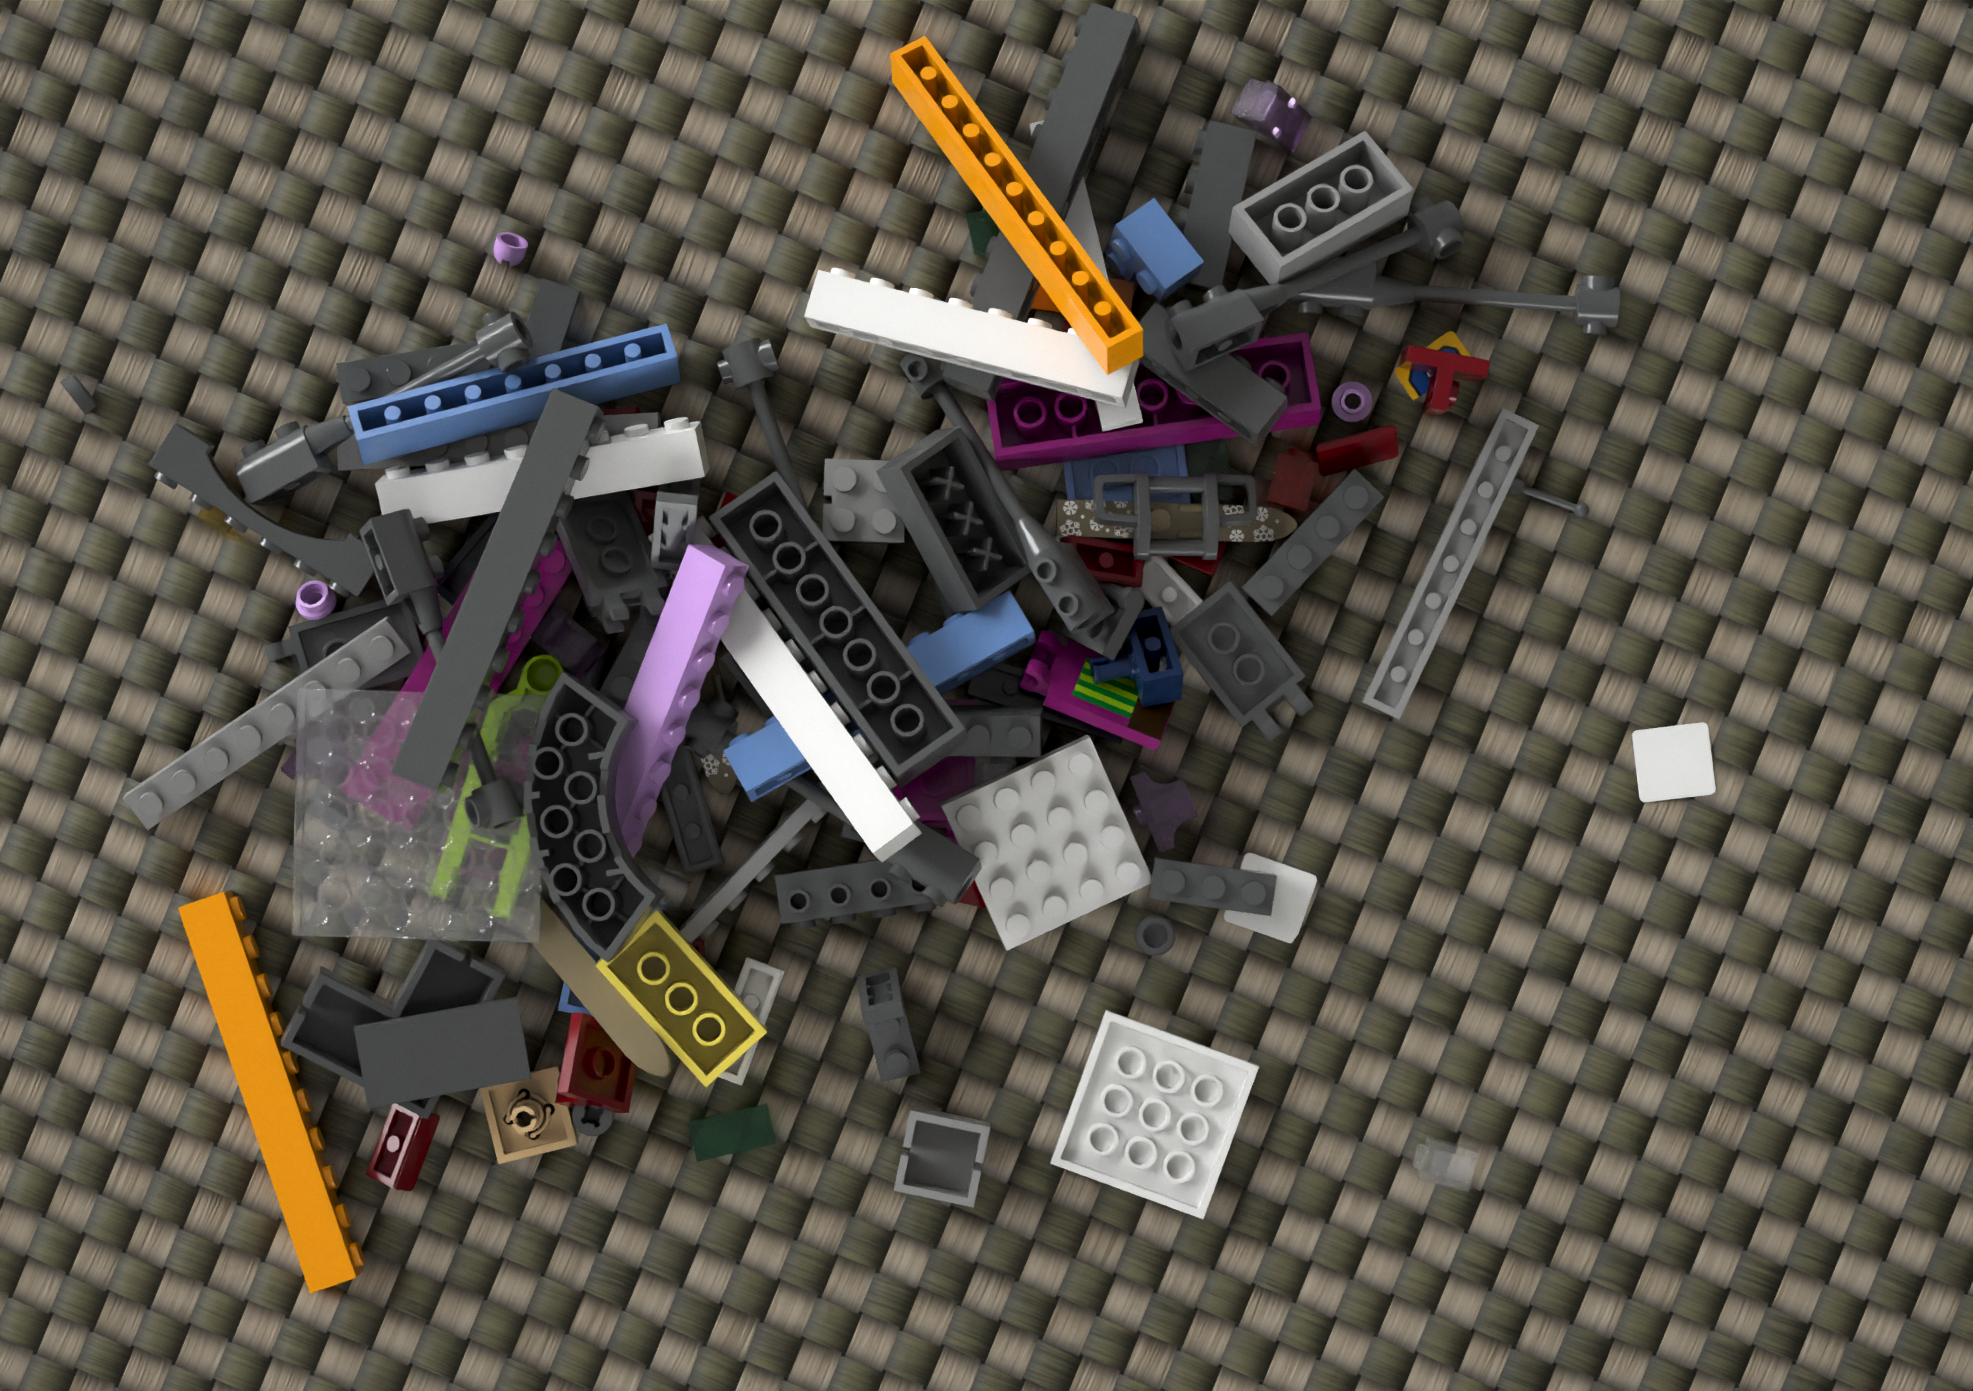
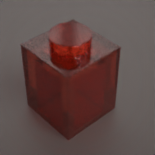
M1288 448L1287 454L1279 453L1277 455L1265 502L1300 512L1307 511L1319 463L1311 461V453Z

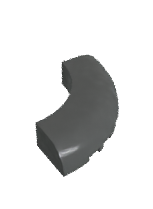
M562 672L541 709L534 737L528 749L527 756H529L526 781H524L523 800L530 834L529 843L537 869L540 870L543 880L550 891L549 895L553 903L557 904L571 924L570 927L586 945L609 963L632 940L665 895L644 874L632 857L622 835L616 811L615 789L618 765L623 748L638 720L589 684L570 673Z

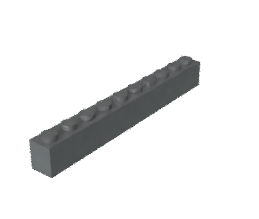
M1091 2L1087 14L1082 13L1077 21L1074 32L1077 40L1073 50H1067L1062 58L1060 74L1063 75L1058 87H1052L1048 93L1045 102V110L1048 112L1043 125L1037 124L1032 133L1030 147L1033 149L1028 162L1022 161L1021 163L1022 167L1063 222H1065L1141 33L1137 17ZM1000 230L998 237L993 235L988 243L985 258L988 259L983 274L977 273L973 280L970 296L973 297L971 302L973 305L972 309L988 313L989 308L1000 309L1012 314V319L1025 322L1040 283ZM941 361L940 371L943 372L942 376L949 387L994 402L1003 376Z
M552 388L391 773L442 794L445 793L447 787L453 788L457 782L461 771V765L457 764L463 748L468 750L475 739L478 727L473 724L479 710L485 711L491 701L494 689L489 686L495 672L501 673L507 663L510 650L506 649V645L511 633L518 634L526 615V611H523L522 607L527 595L533 596L538 589L542 573L538 572L542 559L544 556L549 558L556 546L558 535L554 534L559 519L565 520L571 510L574 497L570 493L575 481H582L587 472L590 458H587L586 455L591 443H598L603 434L606 420L602 419L604 412L599 406Z

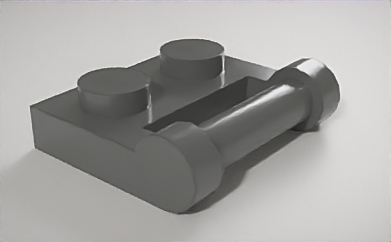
M1096 581L1105 596L1118 603L1119 609L1116 614L1111 613L1085 634H1071L1065 624L1060 633L1114 661L1144 605L1145 597L1140 590L1133 587L1124 588L1115 583Z

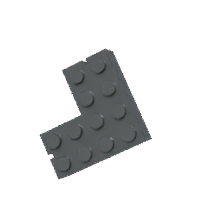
M431 932L394 1002H391L320 965L303 997L302 1006H298L282 1035L281 1046L364 1087L354 1026L490 1002L493 1000L505 977L504 968L473 952L470 953L467 959L465 958L463 947ZM440 1096L397 1103V1105L428 1120Z

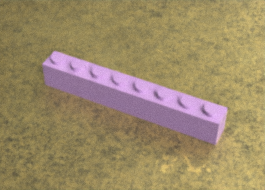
M688 544L624 708L638 722L628 737L619 761L615 800L620 829L633 858L641 848L643 833L649 819L656 810V800L662 785L670 775L671 762L678 745L685 737V727L690 714L700 699V689L706 674L714 664L715 651L720 638L729 626L730 613L736 598L744 588V578L749 566L713 545Z

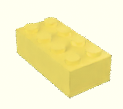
M658 907L649 915L632 940L615 959L607 963L601 958L595 965L705 1087L711 1084L767 1033V1027Z

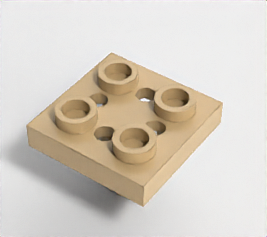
M560 1064L531 1071V1079L480 1088L498 1164L579 1144L570 1107L555 1103L558 1078L561 1073ZM521 1089H527V1090H529V1092H530V1097H529V1098H526V1099H521V1098H523V1097H525V1096L527 1095V1092H522V1093L519 1095L520 1090H521ZM550 1103V1104H552V1105L554 1106L555 1111H554L553 1114L550 1113V1112L552 1111V1108H551L550 1106H548V1107L546 1108V1113H545V1110H544V1105H545V1104ZM535 1129H538L537 1131L532 1132L531 1135L529 1136V1131H533V1130H535ZM538 1134H540L539 1138H537V1139H532V1138L536 1137Z

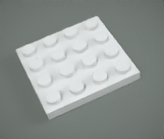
M1088 735L940 803L958 845L980 859L982 869L974 881L1007 951L1151 884L1152 876L1093 742Z
M1105 1010L1050 1164L1204 1219L1259 1066Z

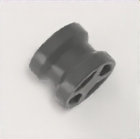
M594 1105L588 1106V1108L587 1106H575L572 1113L574 1126L580 1133L586 1136L603 1134L609 1129L615 1119V1112Z

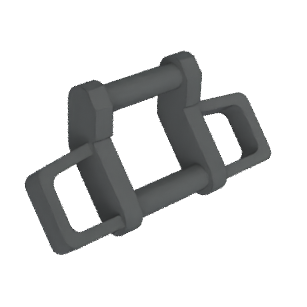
M1134 472L1133 474L1098 475L1092 484L1094 521L1099 525L1134 528V560H1148L1149 556H1201L1203 560H1216L1220 527L1249 525L1257 517L1255 479L1250 475L1202 472L1201 476H1148L1147 472ZM1132 486L1134 515L1107 513L1103 506L1102 488ZM1217 486L1243 488L1246 495L1247 513L1219 516ZM1150 493H1200L1203 524L1201 540H1150Z

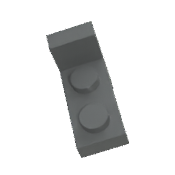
M701 478L659 485L655 506L650 568L678 571L688 544L694 545Z
M897 967L857 976L861 1012L864 1024L868 1028L881 1082L920 1074V1064L902 997Z

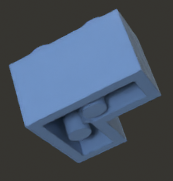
M1155 198L1115 225L1105 250L1107 264L1117 276L1122 275L1129 284L1137 279L1141 288L1149 295L1153 293L1159 302L1197 277L1204 264L1203 259Z

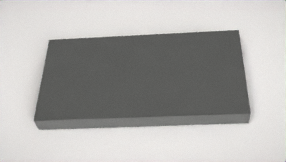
M517 997L354 1026L368 1109L531 1079Z

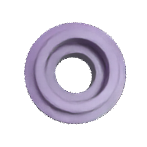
M1353 381L1340 385L1334 391L1331 401L1332 409L1336 416L1346 422H1358L1364 419L1371 411L1373 403L1372 395L1368 388L1359 382ZM1354 394L1358 396L1360 400L1358 408L1349 409L1345 405L1347 395Z
M317 580L309 581L303 584L297 592L296 608L300 615L306 619L318 620L324 618L335 608L336 594L334 590L328 587V584Z

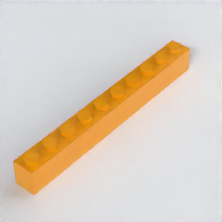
M923 36L890 53L892 83L1104 372L1109 375L1143 357V328L927 37Z
M228 890L178 907L309 1292L313 1293L357 1278L363 1272L361 1266L365 1265L364 1254L360 1244L352 1242L347 1227L352 1226L350 1213L345 1203L339 1204L334 1189L339 1187L338 1179L333 1166H326L321 1152L326 1148L322 1132L318 1126H312L308 1112L312 1111L309 1094L305 1088H299L295 1076L296 1073H299L296 1056L293 1051H287L285 1047L281 1046V1038L286 1030L285 1024L279 1011L273 1012L268 998L273 995L272 986L267 974H260L255 958L260 957V953L254 936L252 934L247 935L242 922V920L246 919L243 902L239 896H233L232 890Z

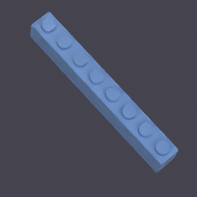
M666 323L535 357L526 365L510 372L502 373L500 368L497 367L347 407L363 465L539 420L552 388L596 405L680 383L681 381L678 357Z
M1009 590L1002 595L999 594L979 610L971 611L966 615L964 612H960L951 616L943 623V628L932 634L925 632L917 635L908 642L907 650L940 695H943L1036 643L1034 630ZM831 691L823 694L830 706L837 701ZM775 715L765 722L763 729L752 735L750 732H746L730 741V747L723 750L751 802L812 768ZM852 720L845 725L853 737L860 733Z

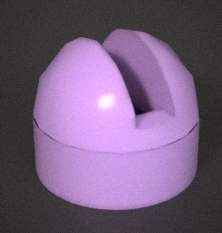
M501 232L497 234L494 243V257L499 264H501L503 259L509 261V267L518 265L525 257L528 242L517 234Z

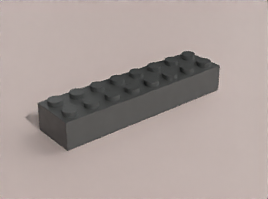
M777 470L709 516L716 534L734 558L749 566L746 573L747 577L900 788L968 742L964 726Z

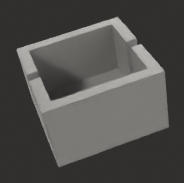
M825 459L824 497L832 498V504H823L822 533L829 543L905 545V524L876 473L878 469L890 461Z
M911 1106L903 1147L911 1149L910 1151L902 1149L894 1191L974 1208L982 1166L974 1164V1161L978 1163H983L991 1122Z

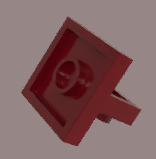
M1408 345L1401 351L1399 362L1400 368L1430 373L1422 413L1440 416L1447 411V408L1450 409L1451 405L1455 406L1459 382L1453 381V378L1478 383L1488 376L1490 360Z
M583 1012L572 1013L568 1034L565 1039V1051L561 1073L558 1078L555 1103L566 1107L594 1105L615 1113H629L637 1066L622 1052L597 1020Z

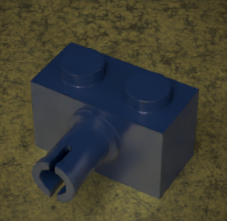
M1162 606L1140 611L1122 644L1124 653L1117 654L1114 661L1107 657L1089 659L1091 676H1095L1093 677L1094 684L1129 676L1130 680L1134 681L1142 708L1177 701L1182 698L1184 673Z

